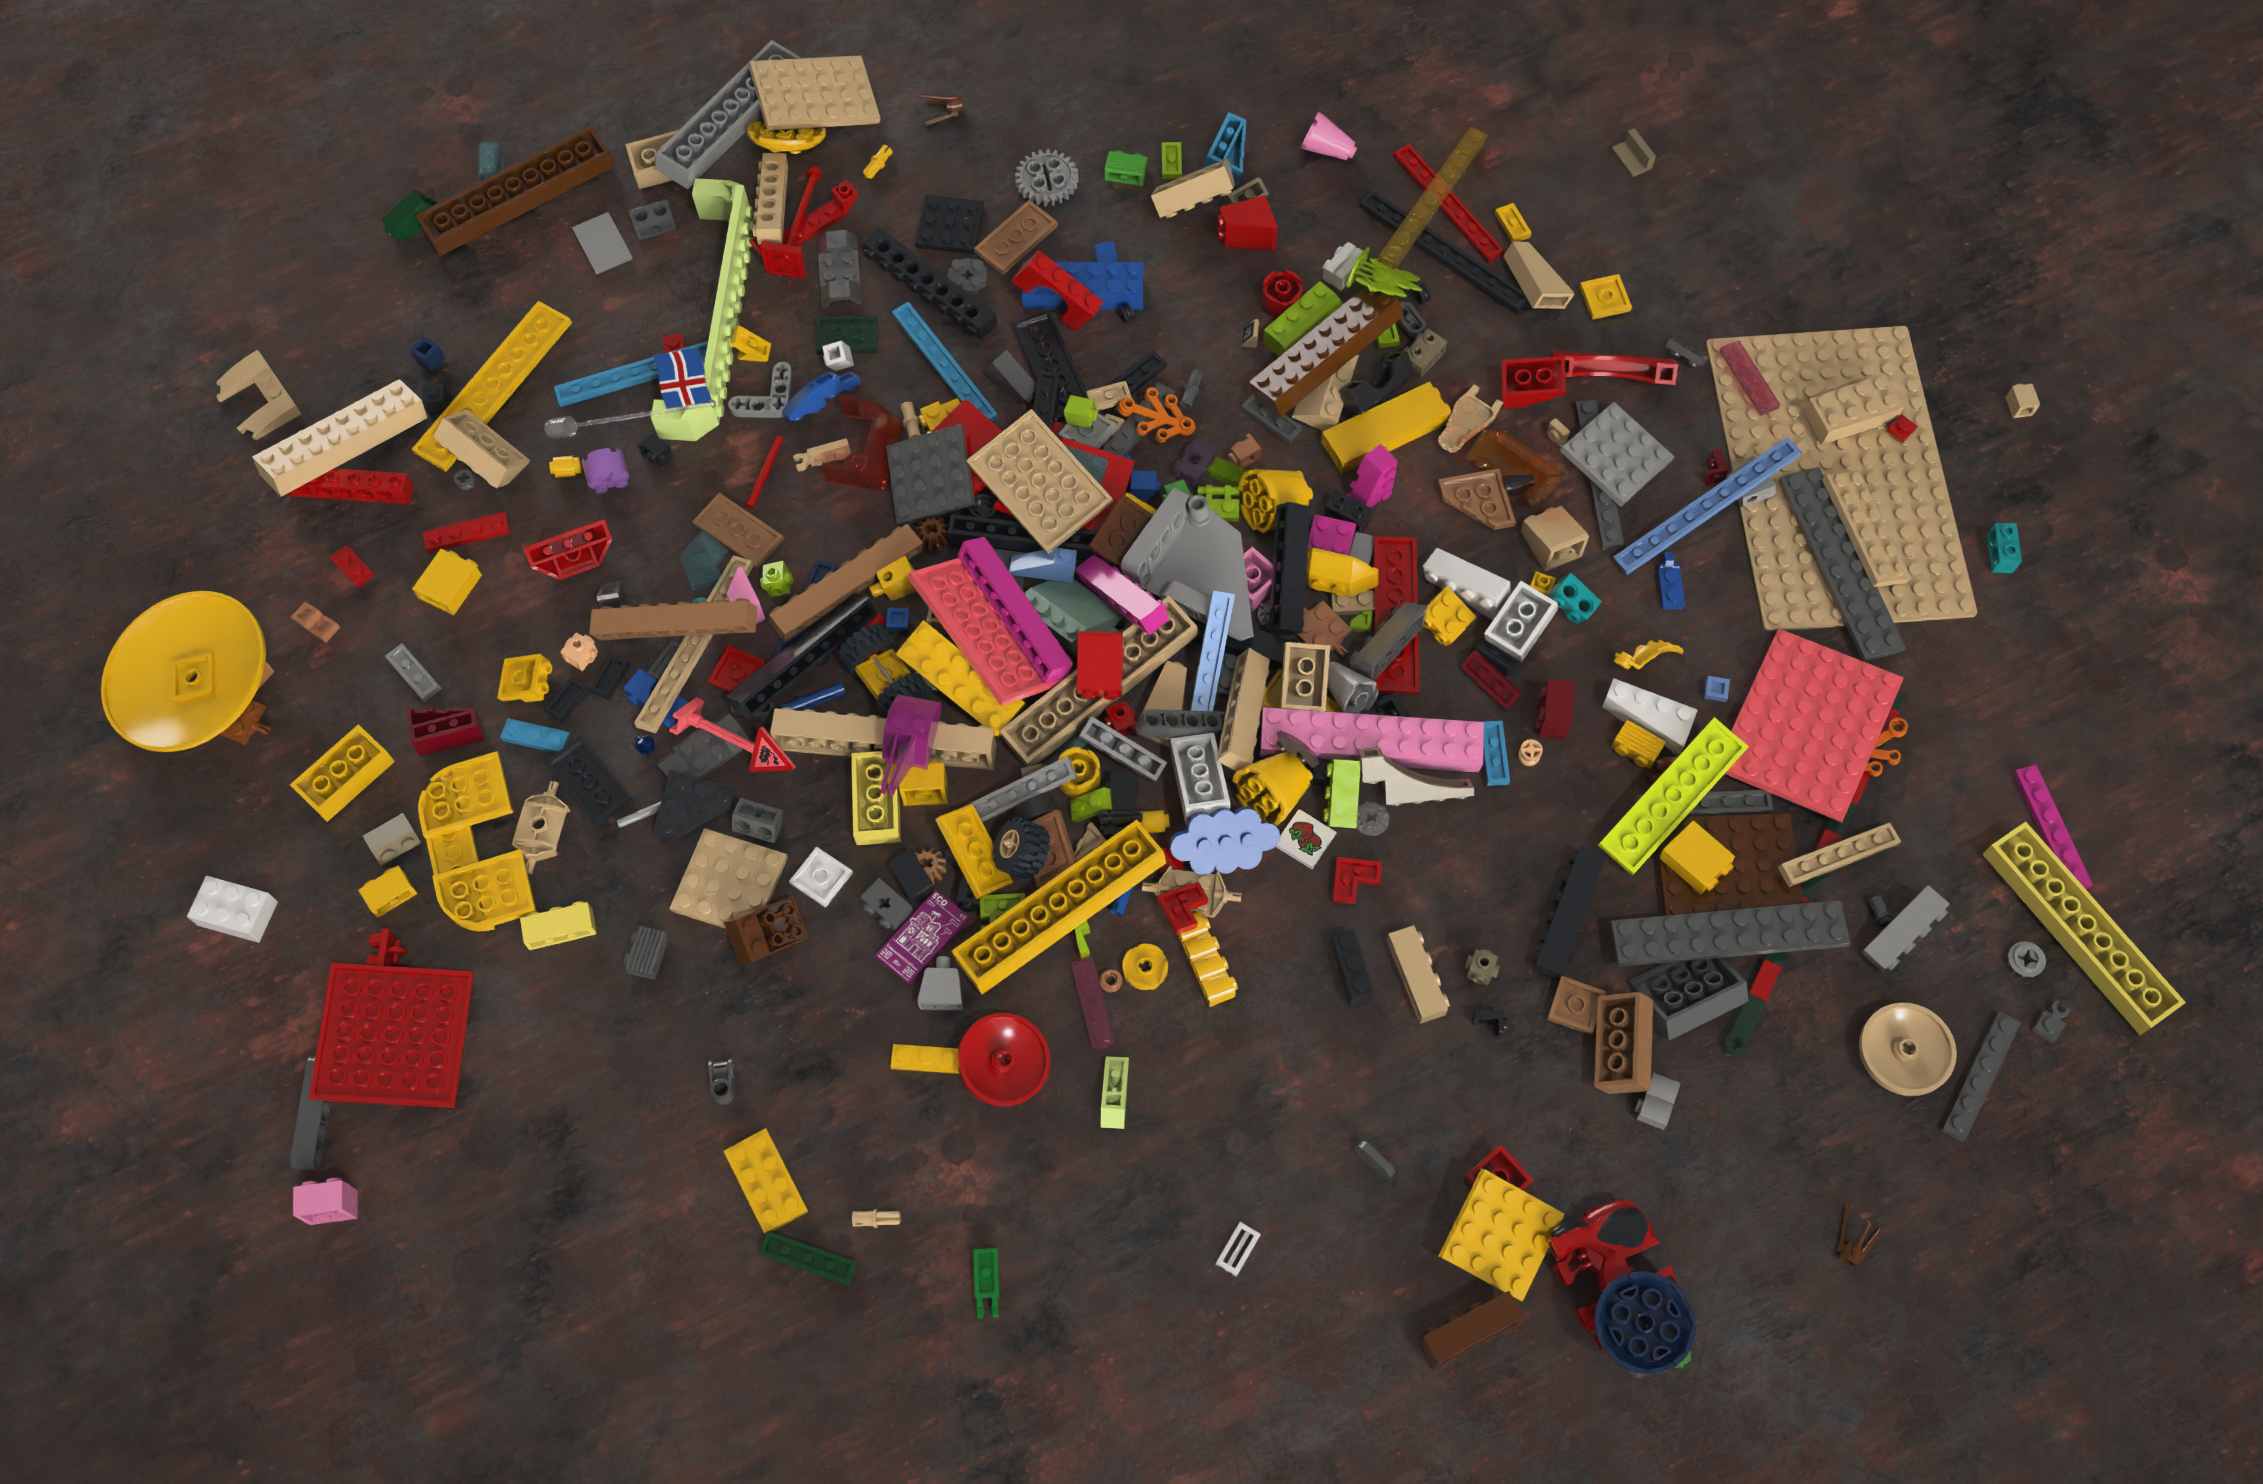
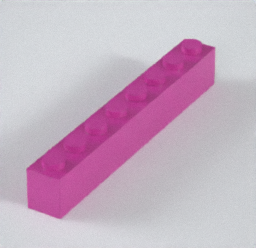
M985 537L964 541L957 555L1044 683L1066 678L1073 665L1070 657L1060 646L1058 640L1039 616L1037 610L1016 583L1014 577L1009 573L1003 561L1000 560L993 550V547Z

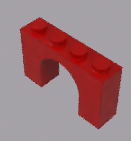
M1040 250L1021 266L1011 281L1027 294L1036 286H1045L1057 292L1068 305L1060 320L1074 331L1094 317L1104 302Z

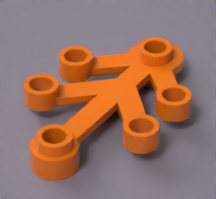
M1153 387L1147 389L1145 398L1150 401L1155 411L1135 404L1134 400L1129 397L1123 398L1118 404V411L1123 416H1130L1132 413H1136L1153 419L1148 423L1142 421L1138 424L1136 432L1140 436H1145L1149 431L1165 424L1173 427L1168 430L1161 428L1157 431L1155 438L1160 443L1166 442L1168 438L1177 434L1183 437L1190 436L1195 431L1194 421L1182 414L1177 406L1178 399L1173 394L1166 396L1164 405L1170 408L1174 417L1167 414L1157 398V389Z
M1894 718L1890 721L1889 729L1879 735L1870 758L1887 760L1891 765H1896L1900 762L1901 753L1898 750L1886 751L1875 748L1893 737L1904 736L1908 728V724L1904 719ZM1894 728H1900L1902 731H1895ZM1891 755H1895V756H1897L1898 758H1897V759H1891L1890 756H1891ZM1873 761L1867 763L1864 771H1868L1872 776H1879L1882 773L1883 766L1880 762ZM1872 767H1878L1880 770L1874 771Z

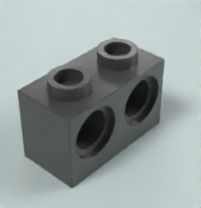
M667 200L657 201L653 204L629 210L639 241L677 230Z
M740 798L732 814V831L775 843L782 828L783 810Z

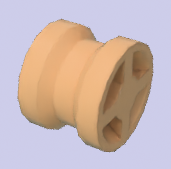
M1533 739L1524 741L1518 753L1519 761L1525 766L1536 765L1542 755V745Z

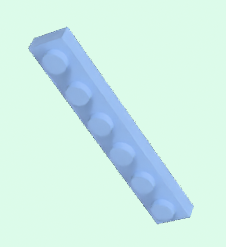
M1212 590L1190 711H1213L1235 594Z

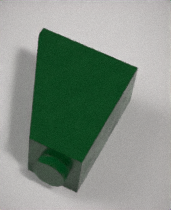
M414 189L382 219L386 227V233L392 238L396 237L404 241L422 232L423 230L415 215L438 204V202Z

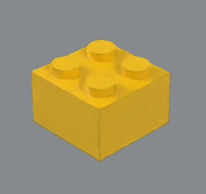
M929 761L928 769L910 768L899 785L904 806L948 804V779L944 763Z

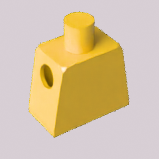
M906 556L877 571L876 574L880 582L869 586L874 598L886 593L890 600H896L917 592L908 579L909 573L915 570Z

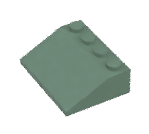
M1074 579L1073 583L1050 580L1031 587L1025 592L1026 597L1037 610L1044 623L1047 624L1060 646L1075 657L1078 655V631L1108 632L1124 618L1120 612Z

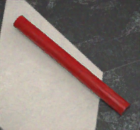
M776 435L746 503V507L753 509L783 442V437Z

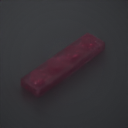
M1740 340L1721 347L1719 352L1759 415L1761 416L1778 409L1780 406L1779 401Z
M1093 957L1071 962L1092 1050L1115 1046Z

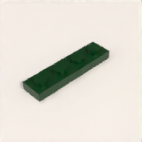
M767 1231L759 1251V1255L846 1286H850L858 1265L856 1261Z

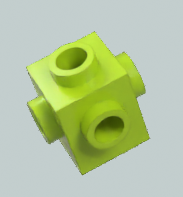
M784 561L763 565V577L760 578L762 589L766 590L771 598L789 594L791 584H793V577Z

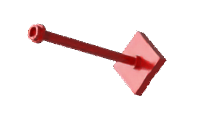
M816 166L810 167L807 171L809 178L786 243L762 241L760 247L766 273L805 279L806 269L802 247L793 246L815 182L820 180L822 176L820 168Z

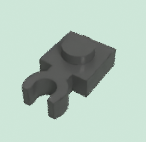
M2058 1000L2050 1005L2049 1012L2045 1010L2031 1030L2051 1044L2057 1040L2066 1025L2061 1019L2070 1013V1008H2066L2063 1013L2057 1010Z

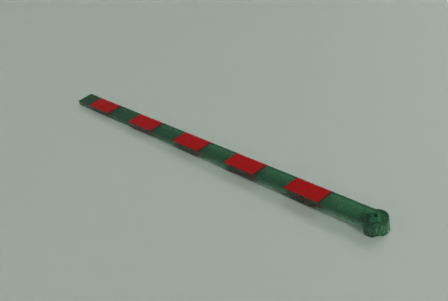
M1898 691L1881 733L1889 729V723L1892 719L1898 717L1908 694ZM1885 743L1875 749L1883 750ZM1870 758L1868 763L1878 761V759ZM1864 771L1843 821L1829 819L1815 851L1841 841L1871 776L1868 771ZM1825 873L1800 883L1803 904L1813 902ZM1789 952L1766 954L1748 993L1749 1002L1743 1004L1731 1032L1723 1040L1722 1045L1725 1048V1053L1729 1056L1742 1055L1748 1048V1040ZM1730 1040H1737L1741 1047L1732 1048L1733 1043Z

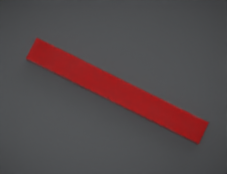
M1410 144L1393 153L1394 159L1487 263L1504 255L1505 250Z

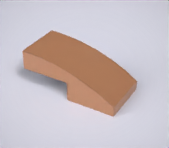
M304 602L291 616L292 620L325 643L340 628L335 621L323 615L317 608L307 602Z

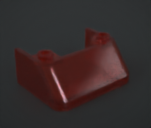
M841 395L840 399L844 416L872 420L864 454H849L845 458L843 466L829 463L822 464L826 483L882 491L888 487L891 479L886 446L900 442L903 433L902 421L874 400Z

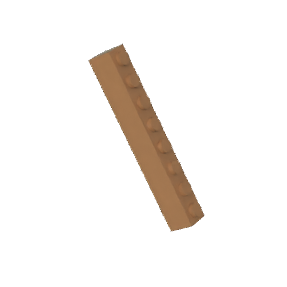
M908 524L902 528L900 526L895 528L890 536L885 539L880 538L873 547L868 550H862L852 561H845L840 566V569L834 573L833 571L827 573L823 580L817 584L812 583L802 594L792 596L784 606L774 608L769 615L770 625L782 640L787 642L829 614L853 593L859 594L879 580L876 574L877 571L903 556H906L909 560L920 553L923 542Z
M738 598L732 602L719 599L714 603L697 601V604L678 602L677 605L659 603L658 606L639 604V607L620 605V608L602 606L600 609H592L589 634L599 640L755 632L757 606L744 598Z

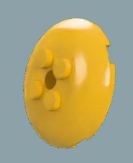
M756 121L748 125L747 134L754 143L763 148L770 149L771 152L789 151L790 153L798 154L802 150H807L820 144L826 136L825 127L767 130L765 123L761 124V121Z

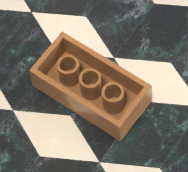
M1641 992L1598 996L1594 1087L1607 1094L1651 1090L1653 1000Z

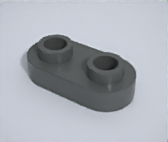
M1405 301L1400 302L1402 312L1406 315L1397 321L1410 337L1416 338L1419 333L1423 334L1426 327L1424 319L1412 304Z

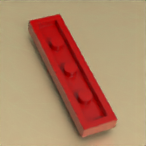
M504 511L423 531L422 533L427 553H432L440 549L444 550L508 534L511 531L508 516Z

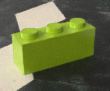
M1333 759L1331 764H1327L1326 776L1330 777L1329 786L1325 788V799H1328V808L1324 809L1323 821L1327 822L1326 826L1356 828L1361 761Z

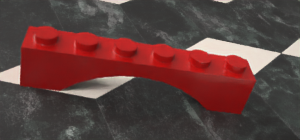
M1551 350V357L1565 356V377L1610 376L1658 384L1675 385L1678 363L1675 359Z

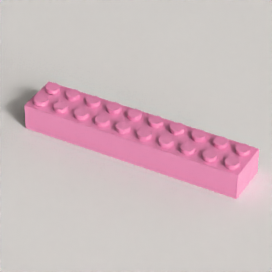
M1263 707L1259 758H1268L1283 752L1277 744V732L1281 730L1301 740L1321 759L1330 761L1333 759L1359 761V749L1380 747L1385 756L1405 768L1479 773L1483 765L1484 722Z

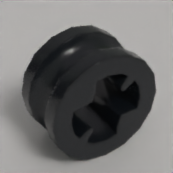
M1425 284L1419 286L1422 291L1413 290L1414 297L1419 304H1423L1425 300H1431V293Z
M1125 303L1124 307L1120 306L1117 308L1118 314L1125 324L1129 322V319H1135L1133 309L1128 303Z

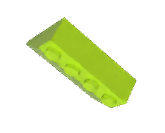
M1319 281L1264 329L1263 344L1280 357L1343 305L1342 301L1331 289Z

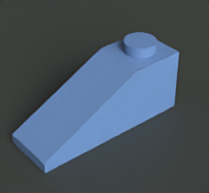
M1055 548L1049 554L1041 550L1011 556L1009 573L1015 576L1073 583L1077 550Z

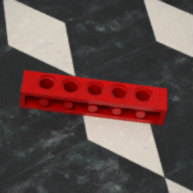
M332 469L287 493V495L410 504L414 485L407 473Z

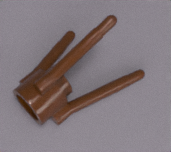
M918 94L920 98H928L927 103L946 104L947 111H951L949 114L926 122V126L951 117H958V112H963L961 96Z
M1846 1205L1842 1220L1840 1242L1836 1251L1840 1253L1839 1259L1857 1267L1859 1263H1862L1864 1256L1882 1233V1229L1879 1228L1863 1248L1861 1245L1872 1224L1871 1221H1867L1857 1242L1848 1241V1244H1845L1850 1209Z

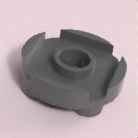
M964 258L956 259L952 262V266L947 274L951 281L972 296L979 293L978 290L982 289V287L983 289L988 282V275L980 259ZM967 274L972 275L969 277V280H965L963 276Z

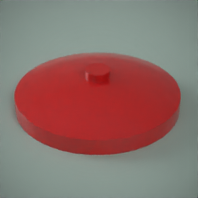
M996 1013L981 1018L966 1031L958 1047L957 1067L963 1084L974 1097L992 1106L1011 1107L1026 1102L1042 1088L1050 1069V1052L1044 1036L1033 1023L1015 1014Z

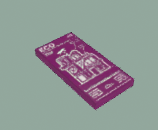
M935 889L880 949L875 957L910 986L970 920V917Z

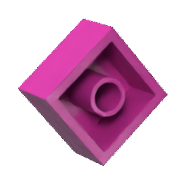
M1315 514L1309 535L1308 549L1317 548L1349 556L1355 535L1356 523Z

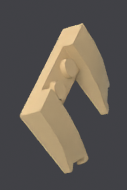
M258 350L234 365L217 381V385L220 386V393L217 394L219 402L224 401L253 383H256L268 401L266 405L237 427L242 434L246 430L253 432L252 437L254 440H258L301 415V412Z

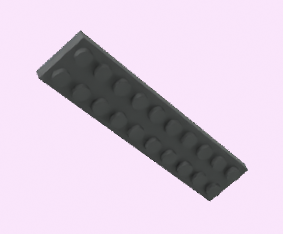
M1820 467L1780 477L1778 482L1862 661L1867 662L1903 652L1906 648L1878 588L1873 587L1822 481L1824 475Z
M1841 900L1613 920L1610 923L1618 967L1848 947L1850 945Z

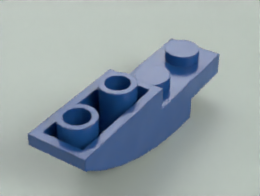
M831 371L819 376L793 396L783 409L782 416L790 421H797L808 413L819 412L821 408L827 406L825 398H833L837 393L853 390L856 385L861 384L859 376L851 371L840 376Z

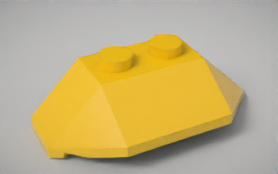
M1317 548L1307 549L1306 578L1310 588L1334 593L1339 596L1353 597L1378 586L1379 569L1371 568L1367 563L1356 557Z

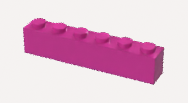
M1093 554L1075 569L1083 585L1149 636L1169 620L1165 612L1167 607L1161 600L1156 601L1149 591L1144 592L1137 582L1134 584L1126 574L1122 575L1115 566L1111 567L1106 559H1100Z

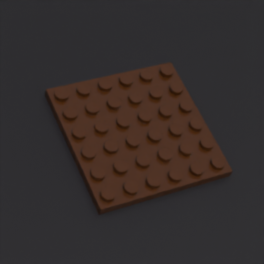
M1790 813L1686 816L1657 848L1665 916L1803 904L1801 884L1788 887L1778 869L1781 864L1797 858ZM1692 821H1695L1735 856L1732 862L1734 866L1726 876L1721 874L1717 878L1719 882L1710 891L1706 889L1702 894L1696 891L1660 859L1663 849Z

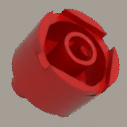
M1274 271L1264 279L1262 307L1273 316L1279 317L1303 296L1301 278L1292 271Z

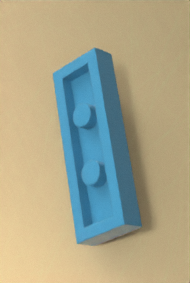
M507 718L500 738L505 742L557 753L568 745L571 734L566 731Z
M1503 721L1484 722L1483 758L1487 786L1510 784Z

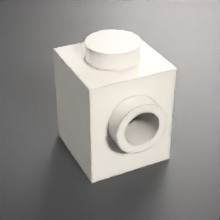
M843 341L822 346L824 351L823 358L827 367L838 371L854 366L850 346Z

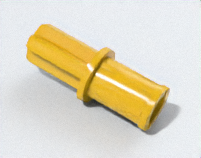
M882 145L877 154L871 157L870 163L863 170L865 178L872 179L879 169L884 167V163L893 153L890 147L884 153L888 146Z

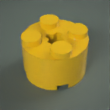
M1073 747L1060 755L1058 760L1070 757L1075 771L1078 772L1077 778L1059 786L1062 792L1074 799L1095 791L1100 786V763L1092 751L1081 749V747Z

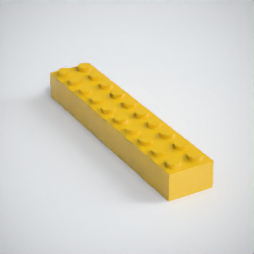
M1135 820L953 949L952 953L956 962L981 995H983L1166 864L1164 851L1138 820Z

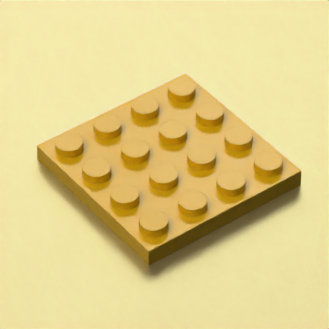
M1481 1168L1440 1251L1439 1257L1503 1292L1510 1291L1514 1298L1523 1302L1549 1248L1546 1240L1551 1238L1552 1231L1560 1225L1565 1214Z

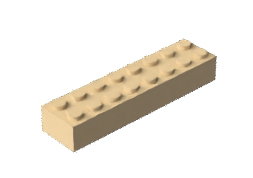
M399 379L270 448L252 456L259 475L282 497L427 419L422 400Z

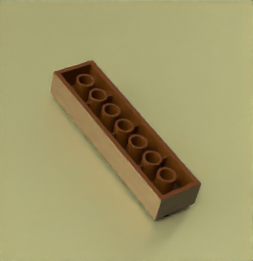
M1365 286L1249 381L1255 398L1282 417L1404 316L1399 299L1393 295L1371 291Z

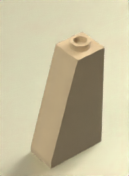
M1512 242L1503 257L1532 308L1565 309L1574 296V292L1529 242Z
M1166 661L1141 716L1150 709L1183 710L1187 668L1179 662ZM1136 731V735L1170 748L1171 738L1144 737Z

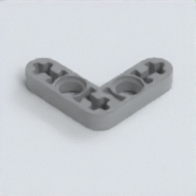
M779 362L773 367L770 396H735L731 398L728 403L731 414L735 417H784L782 416V411L790 401L793 376L791 366L786 362ZM782 370H786L783 374L784 380L780 376ZM780 386L786 387V391L783 393H777L776 389ZM778 400H781V404H782V407H780V410H776V408H778V404H779ZM758 403L764 405V408L761 410L753 409ZM738 404H741V405H742V406L739 407V409H736V408H735V407L738 406Z

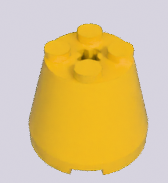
M1254 469L1245 472L1239 482L1238 489L1242 491L1243 504L1240 505L1242 514L1251 529H1257L1262 533L1275 529L1277 505L1292 502L1308 506L1309 500L1313 498L1312 489L1307 486L1303 473L1300 470Z
M1282 752L1246 765L1233 776V782L1236 783L1239 792L1236 794V797L1241 806L1253 808L1259 814L1261 821H1270L1275 826L1285 820L1309 788L1310 780L1313 779L1311 771L1305 768L1298 755L1295 753L1291 756L1288 752Z

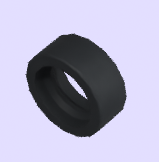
M1045 793L1020 803L1012 811L1015 817L1031 822L1056 810L1057 806L1051 793Z

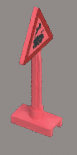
M698 697L673 713V717L678 719V723L672 726L669 732L678 735L691 725L696 728H702L752 753L749 772L787 771L796 768L764 727L758 729L756 741L753 743L705 720L701 716L704 700Z

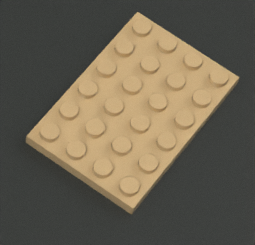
M862 56L749 62L750 73L767 130L880 123L881 118Z
M1032 409L966 460L969 467L1047 554L1113 503V498Z

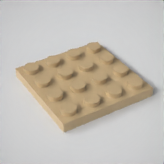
M704 828L672 901L670 910L726 929L724 922L769 904L788 856L785 853Z

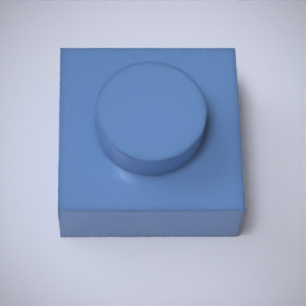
M1708 676L1704 699L1726 703L1730 679Z

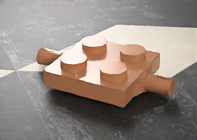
M1321 601L1310 610L1304 607V627L1302 633L1295 635L1305 644L1330 645V652L1335 650L1342 659L1345 656L1347 657L1349 651L1341 644L1352 633V629L1324 601Z

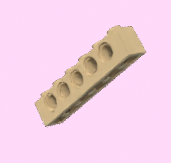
M763 153L762 161H759V173L761 174H758V186L756 187V194L759 199H755L757 212H754L753 236L757 237L758 245H761L762 241L782 244L788 179L787 154Z

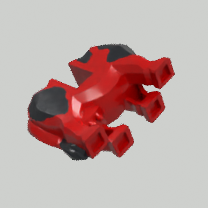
M1616 1200L1605 1204L1591 1212L1581 1221L1560 1224L1552 1231L1551 1238L1546 1240L1556 1262L1566 1257L1564 1261L1553 1266L1563 1287L1573 1283L1575 1275L1580 1269H1589L1595 1274L1597 1286L1601 1293L1615 1279L1635 1272L1632 1265L1626 1263L1625 1259L1659 1243L1647 1217L1640 1207H1636L1633 1202L1628 1200ZM1671 1266L1656 1272V1274L1666 1277L1680 1288ZM1591 1303L1588 1307H1583L1575 1312L1585 1333L1592 1331L1593 1339L1602 1355L1606 1352L1598 1340L1596 1330H1594V1315L1597 1303ZM1639 1318V1326L1642 1330H1648V1321L1645 1318Z

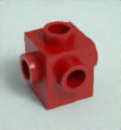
M1126 701L1122 703L1116 702L1106 709L1104 722L1108 727L1123 736H1127L1136 732L1135 720L1137 716L1133 707L1129 708Z

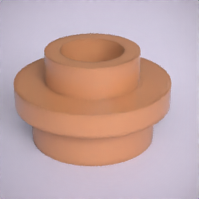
M1109 969L1101 974L1099 981L1103 990L1115 992L1122 986V976L1118 971ZM1110 978L1115 980V983L1112 985L1107 983V980Z

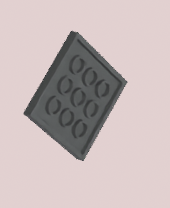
M962 424L886 446L897 525L903 526L924 520L926 516L931 518L934 515L938 516L975 505L971 471L966 462L969 457L965 430Z

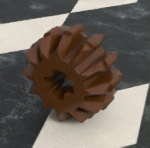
M935 515L930 520L926 516L925 522L919 521L918 527L915 528V534L923 542L922 549L928 547L930 552L933 548L940 551V545L947 546L949 525L945 524L943 518L937 520Z

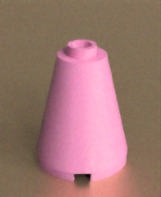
M1320 112L1315 117V121L1311 125L1301 146L1304 150L1347 160L1348 157L1352 159L1357 149L1354 146L1356 142Z

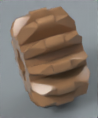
M922 847L921 854L914 853L934 885V879L941 881V874H946L947 870L944 866L947 862L946 859L942 858L940 851L935 853L934 848L931 847L929 852H926L925 848Z

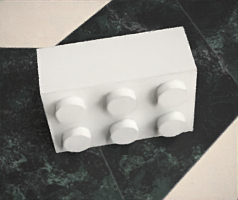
M1520 581L1484 633L1485 640L1522 663L1557 612L1558 603Z
M206 876L187 917L197 926L259 943L278 901L267 892Z

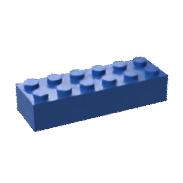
M1055 262L1104 301L1098 310H1117L1120 306L1124 307L1125 303H1128L1133 310H1143V262ZM1036 286L1028 294L1022 290L1023 310H1066L1068 307L1063 297L1048 287Z

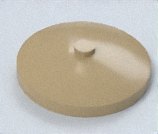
M1912 1003L1887 1005L1876 1011L1867 1020L1860 1034L1859 1051L1863 1065L1878 1084L1896 1094L1905 1096L1928 1094L1944 1084L1954 1070L1957 1051L1951 1031L1940 1017L1920 1005Z

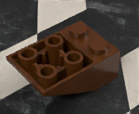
M794 896L724 922L740 965L752 963L809 938Z

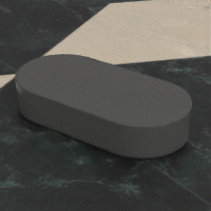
M1360 1140L1354 1146L1357 1155L1381 1178L1389 1181L1395 1175L1394 1167L1368 1142Z

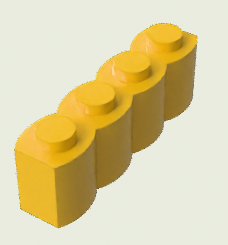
M1199 911L1193 914L1198 922L1197 928L1178 934V937L1201 986L1209 1007L1234 998L1235 990L1238 987L1234 977H1229L1226 972L1229 967L1225 957H1220L1217 949H1220L1216 937H1211L1208 931L1211 927L1207 917H1202Z

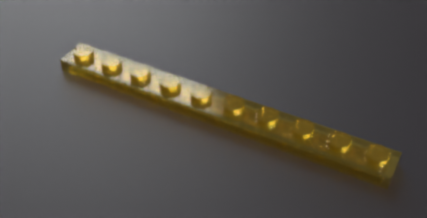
M1472 126L1469 128L1378 257L1379 262L1394 270L1397 268L1487 140L1488 134Z

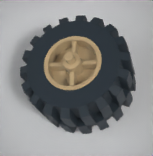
M1015 817L1012 820H1008L1006 825H1003L1000 832L997 833V838L993 844L992 855H994L993 861L996 863L997 869L1023 879L1032 878L1033 875L1039 873V869L1043 868L1050 851L1048 831L1045 830V827L1022 818Z

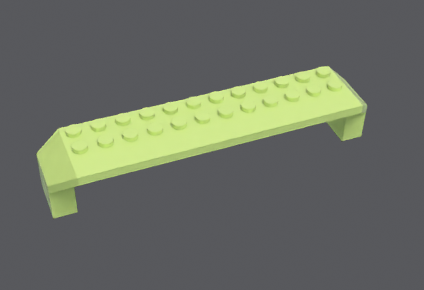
M695 178L692 192L699 219L727 220L729 222L704 362L706 384L713 403L668 410L664 400H654L651 420L658 437L661 439L697 441L717 427L720 417L724 416L723 399L727 398L726 382L730 381L729 365L733 363V346L730 344L734 327L739 325L738 313L742 311L740 300L745 293L743 282L747 280L748 272L746 265L750 263L749 247H752L749 240L753 238L752 230L753 224H755L752 217L753 209L752 206H749L744 185L731 180Z

